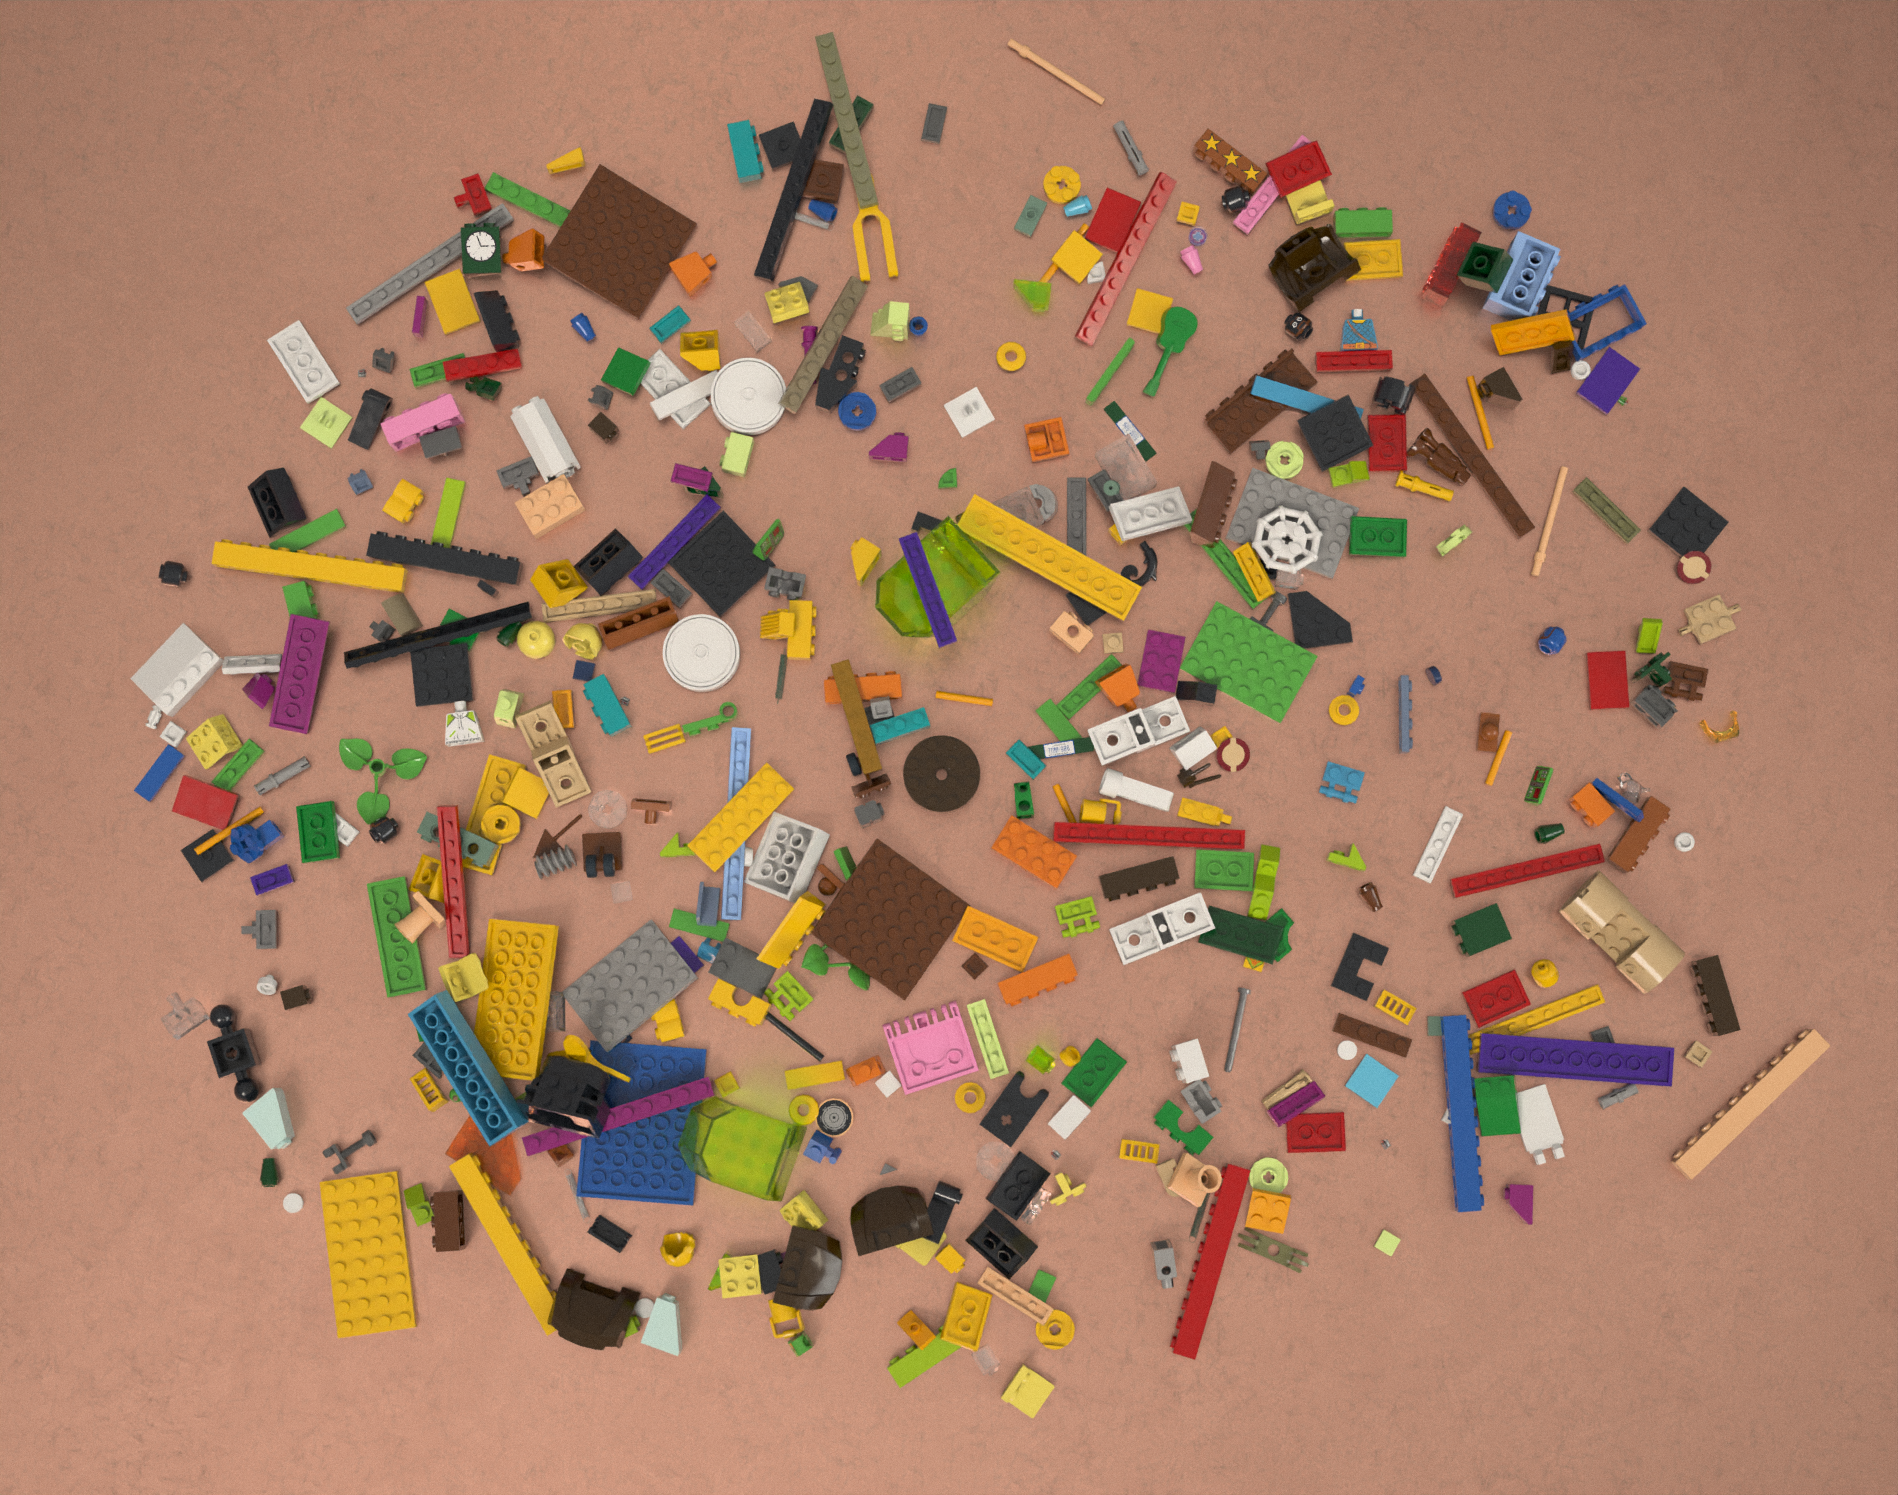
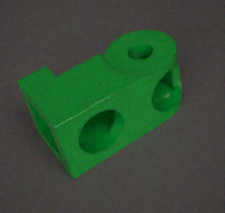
M1014 783L1017 819L1034 818L1030 783Z

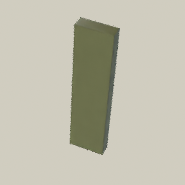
M1587 477L1572 491L1626 544L1641 531Z

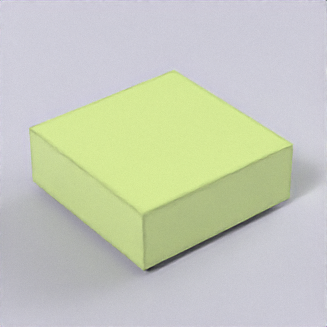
M1383 1229L1374 1247L1392 1256L1401 1239Z

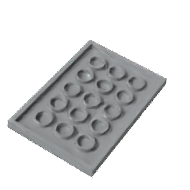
M1252 468L1225 539L1240 545H1244L1247 542L1252 544L1258 518L1266 516L1281 505L1285 508L1303 512L1306 510L1319 531H1322L1323 536L1320 540L1317 561L1311 562L1303 567V569L1333 579L1350 535V517L1357 516L1359 508ZM1285 515V520L1297 523L1299 519ZM1279 517L1270 521L1269 524L1274 526L1277 522H1280ZM1303 522L1301 526L1305 529V533H1311L1307 525ZM1266 530L1263 531L1262 541L1268 539L1269 532ZM1286 536L1285 538L1282 537V540L1285 541V544L1292 542V539H1290L1289 536ZM1307 540L1305 549L1311 550L1312 540ZM1264 547L1268 555L1273 556L1272 550L1268 547ZM1303 554L1294 558L1295 563L1305 558Z
M651 919L562 991L561 994L605 1051L609 1052L696 981L698 977Z

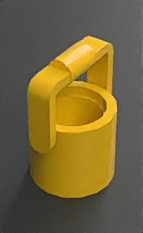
M1102 798L1099 801L1083 799L1079 812V823L1104 824L1107 803L1116 804L1113 822L1115 825H1118L1121 822L1122 811H1120L1121 803Z
M773 1299L768 1300L772 1315L769 1321L775 1338L784 1337V1339H787L804 1331L805 1327L800 1310L773 1303ZM797 1317L799 1329L794 1328L778 1334L775 1323Z

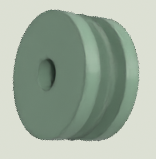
M1109 480L1104 484L1103 489L1107 495L1114 496L1119 493L1120 485L1115 480Z

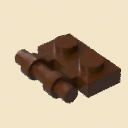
M1670 661L1668 670L1671 673L1670 677L1672 679L1670 682H1673V686H1665L1663 693L1669 694L1670 697L1674 698L1679 696L1687 698L1689 701H1702L1703 694L1696 691L1697 687L1705 688L1708 669ZM1680 684L1689 685V691L1679 689Z

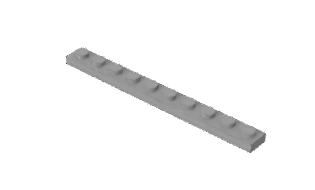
M502 203L473 223H476V227H483V223H495V227H499L500 230L514 221V219ZM457 233L346 307L356 324H360L462 255L461 233Z

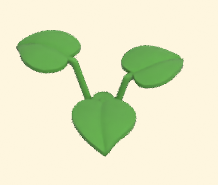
M357 738L340 739L339 743L340 756L347 768L357 771L364 764L369 765L370 772L374 776L375 792H365L357 800V810L368 825L385 816L389 810L388 797L385 794H378V777L383 776L386 769L389 768L396 769L397 776L402 779H413L419 775L427 759V756L418 750L400 749L392 755L393 766L384 764L381 759H373L367 762L372 757V748L367 741Z
M817 944L809 946L802 962V968L808 969L816 975L824 976L827 974L828 967L848 966V975L852 982L865 991L869 990V975L850 962L828 964V955L823 952L828 947L826 945L822 948Z

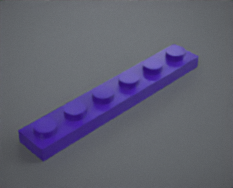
M706 494L628 575V578L643 590L668 564V561L708 523L721 507Z
M917 532L899 538L938 647L942 648L957 642Z

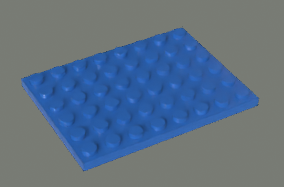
M590 1040L591 1055L599 1063L631 1078L628 1083L609 1075L610 1084L605 1094V1099L610 1109L705 1077L707 1049L619 1043L607 1052L598 1041ZM702 1100L602 1132L599 1139L593 1137L581 1139L576 1196L693 1206Z

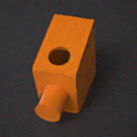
M532 228L510 239L509 252L502 254L503 262L518 271L544 268L542 256L544 255L545 236Z
M696 251L670 262L669 266L689 297H692L712 278L708 268L716 264L717 261L711 253L702 259Z
M1125 663L1095 681L1096 685L1113 706L1118 707L1123 704L1127 712L1137 708L1133 698L1139 695L1140 691L1130 664Z
M879 1055L845 1070L853 1087L886 1073Z

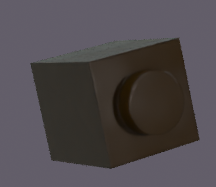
M602 412L588 424L590 430L606 444L609 441L613 442L619 435L618 427Z
M305 985L280 992L286 1011L310 1005V1000L313 999L310 988H307Z

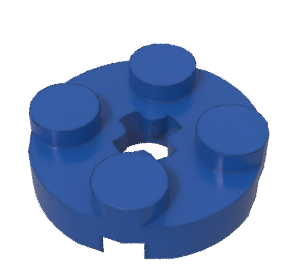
M1510 191L1500 195L1493 205V219L1503 229L1516 230L1526 224L1530 218L1532 208L1524 195L1516 191ZM1508 207H1514L1516 214L1511 213L1509 215L1507 213L1509 211Z
M853 392L840 402L838 407L839 418L848 429L861 431L869 428L874 422L876 406L867 394ZM856 407H860V410L863 411L859 416H855V413H852V410H855Z
M242 824L231 830L230 850L234 855H238L247 863H251L263 855L262 839L258 840L256 829L249 824Z

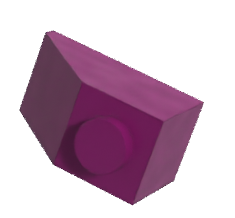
M901 432L888 435L869 451V459L907 462L909 437Z
M256 673L242 690L249 699L263 709L275 688L271 684L273 680L265 673L263 675Z
M1506 1184V1188L1503 1189V1199L1506 1200V1204L1525 1224L1533 1225V1185Z

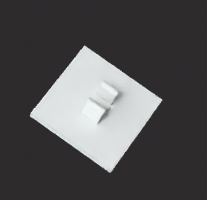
M977 387L944 404L947 413L962 438L995 420Z

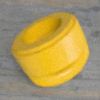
M1068 1046L1060 1052V1059L1066 1066L1072 1067L1081 1060L1079 1051L1073 1046Z

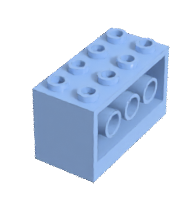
M1518 231L1507 251L1513 258V262L1498 293L1489 292L1483 309L1510 321L1535 316L1539 309L1536 305L1542 301L1546 290L1543 288H1546L1547 284L1550 283L1554 274L1552 272L1561 258L1558 255L1560 249Z

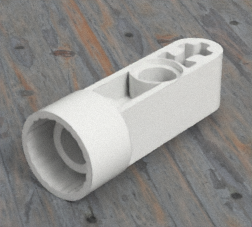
M1106 768L1099 787L1100 794L1112 798L1119 796L1165 812H1169L1174 796L1173 792L1125 777L1122 772Z

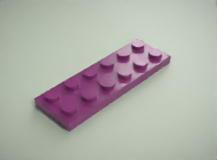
M297 614L290 615L269 722L270 727L308 734L330 621Z

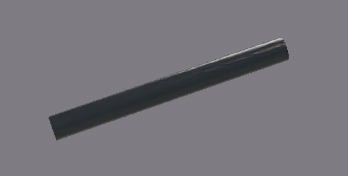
M767 1013L765 1019L819 1062L824 1058V1055L771 1013Z

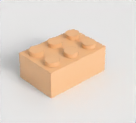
M564 474L515 502L516 507L536 539L585 511Z

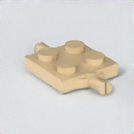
M1719 594L1684 609L1688 625L1679 628L1678 631L1681 632V636L1692 632L1701 645L1734 631L1736 626L1731 615L1741 611V607L1737 603L1728 608Z

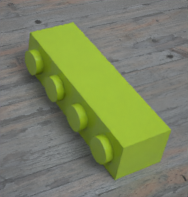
M943 1325L938 1328L939 1332L935 1334L936 1338L923 1350L914 1344L905 1350L906 1354L901 1358L896 1356L889 1361L890 1365L887 1366V1369L899 1388L961 1348L958 1345L940 1339Z

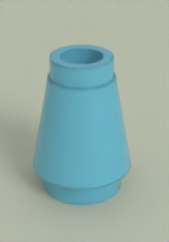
M1081 195L1066 206H1063L1066 216L1069 217L1089 213L1092 206L1088 196Z

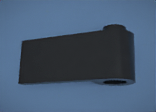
M372 388L363 393V403L348 438V441L367 450L371 446L382 416L389 411L393 398Z
M939 1180L927 1209L935 1234L923 1237L924 1239L939 1244L954 1205H959L963 1196L960 1193L961 1189Z

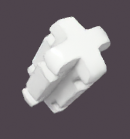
M153 705V711H150L146 726L156 729L155 725L160 720L162 710L158 706Z

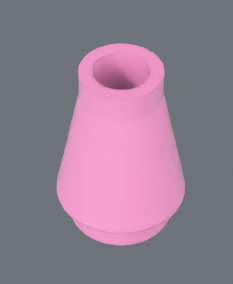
M1194 245L1180 251L1182 260L1190 268L1193 275L1204 270L1201 265L1198 249H1195Z

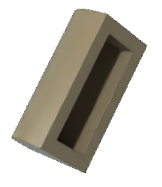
M397 594L381 603L401 636L411 634L423 626L404 594Z

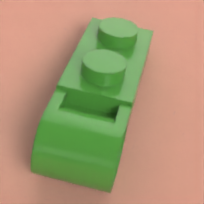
M725 702L720 706V715L682 725L684 733L686 735L689 734L691 737L701 734V730H717L719 725L735 720L738 710L733 703ZM732 707L734 713L731 716H725V708Z

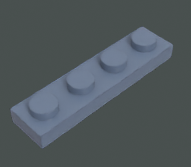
M1401 675L1398 678L1399 754H1407L1413 747V739L1409 737V730H1412L1413 725L1412 718H1409V711H1412V699H1409V692L1412 691V680H1409V675Z

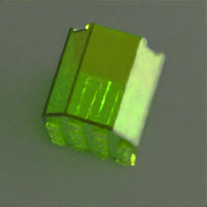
M947 516L920 542L949 620L953 626L988 594L1001 572L959 526ZM903 556L876 580L875 608L901 637H934L906 558Z
M714 1096L690 1108L678 1147L689 1170L699 1176L766 1201L782 1202L807 1127Z

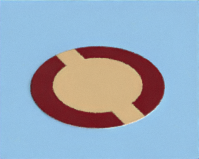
M1689 552L1678 563V575L1686 583H1701L1711 572V560L1703 552Z
M1239 738L1226 739L1217 749V761L1226 771H1239L1249 762V747Z

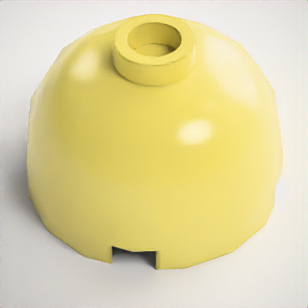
M541 621L525 623L519 629L517 635V645L520 651L532 659L548 656L553 651L556 643L552 628Z
M591 623L575 624L570 627L563 637L566 647L568 649L573 647L577 650L575 654L585 659L591 660L596 657L602 647V637L597 627Z

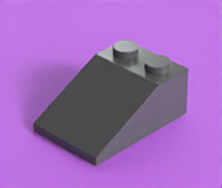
M725 937L708 973L762 999L777 968L756 959L759 956L758 953Z

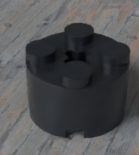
M1384 376L1383 379L1379 377L1372 400L1379 409L1388 410V408H1391L1396 413L1405 415L1406 411L1410 408L1416 388L1411 384L1407 387L1404 385L1405 381Z

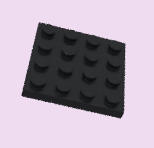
M724 510L668 561L669 565L720 618L768 574L769 567L774 568L776 566L769 557L762 560L753 553L756 544Z

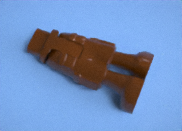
M1425 428L1420 433L1416 442L1406 452L1409 457L1417 454L1425 456L1427 458L1426 464L1433 468V470L1440 472L1445 477L1453 480V482L1457 481L1462 486L1471 476L1465 470L1467 467L1462 464L1460 459L1443 442L1438 443L1434 439L1429 428Z

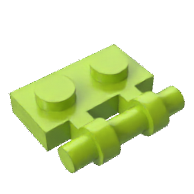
M1092 896L1055 906L1059 925L1066 923L1068 925V929L1061 931L1063 938L1069 936L1073 938L1077 934L1094 932L1093 930L1100 928L1099 921L1091 922L1090 920L1091 916L1097 915ZM1084 919V925L1074 927L1073 921Z
M788 971L774 983L778 988L775 993L770 988L764 992L768 997L769 1003L774 1004L779 1009L780 1015L782 1017L785 1016L789 1021L795 1017L791 1012L794 1007L801 1012L814 1000ZM782 994L790 1002L787 1006L779 999Z

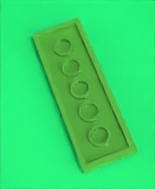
M406 877L368 883L367 889L387 998L427 990L418 940L416 939L411 944L394 925L412 912Z

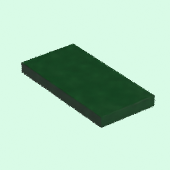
M1209 905L1208 912L1215 929L1200 934L1198 943L1273 965L1284 927Z

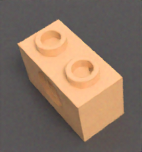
M1064 611L1050 627L1049 631L1079 655L1093 639V630L1086 624L1081 625L1077 621L1078 617L1072 612L1067 613ZM1070 627H1075L1078 630V634L1071 636L1067 630Z

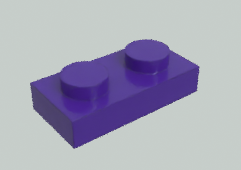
M288 864L250 877L257 896L294 883Z

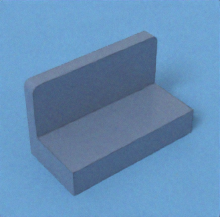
M700 882L696 912L697 925L716 927L720 888L705 887L704 882Z

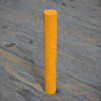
M936 691L935 698L986 706H992L993 699Z
M1508 730L1504 732L1485 784L1489 786L1493 785L1512 736V732Z
M1060 784L1052 786L1068 822L1077 823Z

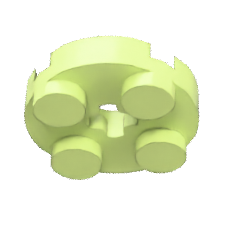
M1279 441L1270 447L1271 449L1268 450L1265 458L1266 467L1270 474L1284 480L1295 477L1303 466L1304 457L1300 447L1293 442ZM1281 456H1283V457H1287V456H1288V457H1289V460H1288V463H1289V464H1287V465H1286L1285 463H1284V464H1281V463H1280V461H1281V458H1280V457H1281Z
M1464 524L1454 531L1450 537L1436 546L1438 552L1443 557L1450 552L1449 550L1465 540L1472 531Z
M1262 1158L1254 1162L1250 1169L1249 1183L1252 1188L1280 1193L1288 1183V1172L1285 1166L1277 1159ZM1268 1171L1270 1175H1274V1179H1270V1183H1266V1179H1263V1175H1266Z

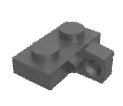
M532 456L496 470L504 489L514 486L515 490L520 488L524 497L530 494L528 484H531L530 479L539 476Z
M256 910V921H252V926H241V934H252V939H256V949H277V910Z

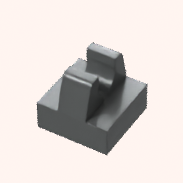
M384 348L376 349L373 353L372 367L390 373L393 369L394 352L391 351L388 354L385 353Z
M596 385V387L591 389L594 394L592 398H588V401L601 409L608 410L613 392L603 386Z
M1249 441V449L1255 451L1257 459H1265V450L1271 449L1270 441Z
M383 620L379 624L373 621L369 626L374 630L371 636L380 642L387 641L396 630Z

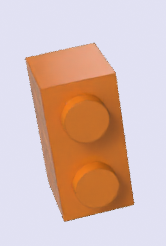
M1590 782L1569 798L1572 808L1576 812L1580 811L1584 816L1583 820L1590 827H1598L1615 812Z

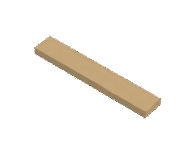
M650 589L572 599L567 604L554 608H549L546 603H541L544 623L627 613L656 602L657 597L656 590Z

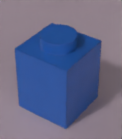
M268 820L256 829L258 832L256 836L258 840L262 839L264 850H267L285 837L272 820Z

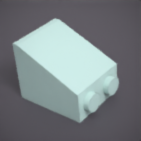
M272 1088L242 1114L270 1149L280 1150L289 1146L292 1143L291 1139L295 1135L284 1091L282 1088Z
M665 1293L658 1296L655 1301L641 1343L678 1356L682 1351L679 1301L675 1300V1296Z

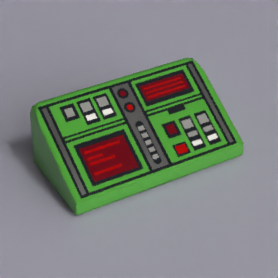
M779 519L774 521L753 550V553L762 560L768 557L784 536V530Z
M1536 766L1524 799L1525 802L1535 806L1542 804L1553 768Z

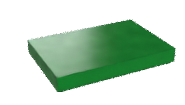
M1350 517L1349 555L1406 557L1407 519Z
M334 801L296 806L302 863L339 859L340 852Z
M1096 1038L1081 1057L1080 1062L1072 1068L1061 1084L1092 1108L1127 1061Z

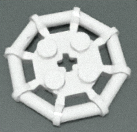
M1281 505L1266 516L1257 519L1252 548H1255L1266 564V568L1296 574L1298 570L1306 565L1317 561L1318 549L1323 534L1308 515L1309 512L1285 508ZM1285 515L1299 519L1297 523L1285 520ZM1279 517L1280 522H1277L1274 526L1269 524L1270 521ZM1303 522L1307 525L1311 533H1305V529L1301 526ZM1266 530L1269 532L1268 539L1262 541L1263 531ZM1286 536H1289L1290 539H1292V542L1285 544V541L1282 540V537L1285 538ZM1307 540H1312L1310 551L1305 549ZM1264 547H1268L1272 550L1273 556L1271 558L1265 551ZM1301 554L1305 556V558L1295 563L1294 558ZM1276 559L1289 560V564L1277 562Z

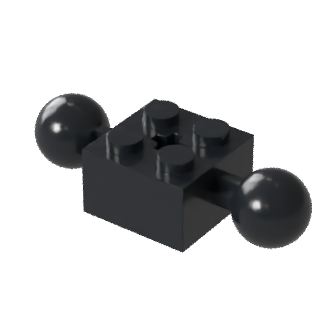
M220 1004L211 1010L210 1021L214 1027L221 1030L222 1036L207 1041L218 1077L227 1078L236 1075L238 1081L234 1087L236 1098L241 1102H252L259 1094V1085L254 1079L248 1077L246 1070L258 1067L261 1063L250 1030L243 1028L233 1032L231 1025L235 1020V1013L230 1006ZM234 1050H237L236 1057L231 1056Z

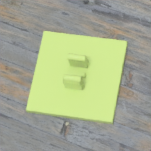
M321 397L300 428L332 449L353 417Z

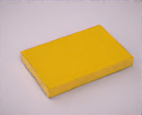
M1400 239L1344 242L1343 247L1353 258L1358 260L1361 271L1346 281L1403 277Z
M460 268L425 282L445 335L481 322Z
M956 1282L940 1339L975 1352L978 1351L992 1294Z

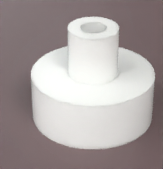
M268 974L266 977H261L258 980L257 990L262 994L272 995L276 992L278 984L273 979L274 977Z

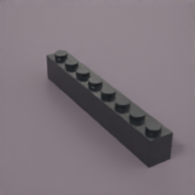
M377 531L376 534H370L366 554L370 558L519 586L523 563L518 562L519 558L507 556V559H502L499 554L489 553L488 556L481 555L479 550L470 549V552L462 551V547L451 545L450 549L445 548L444 544L433 542L432 545L425 544L426 540L414 538V541H408L406 536L395 535V538L388 537V533Z

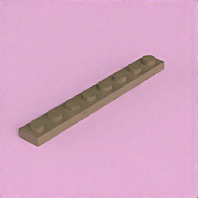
M851 276L778 402V404L793 414L799 409L868 287L854 276Z

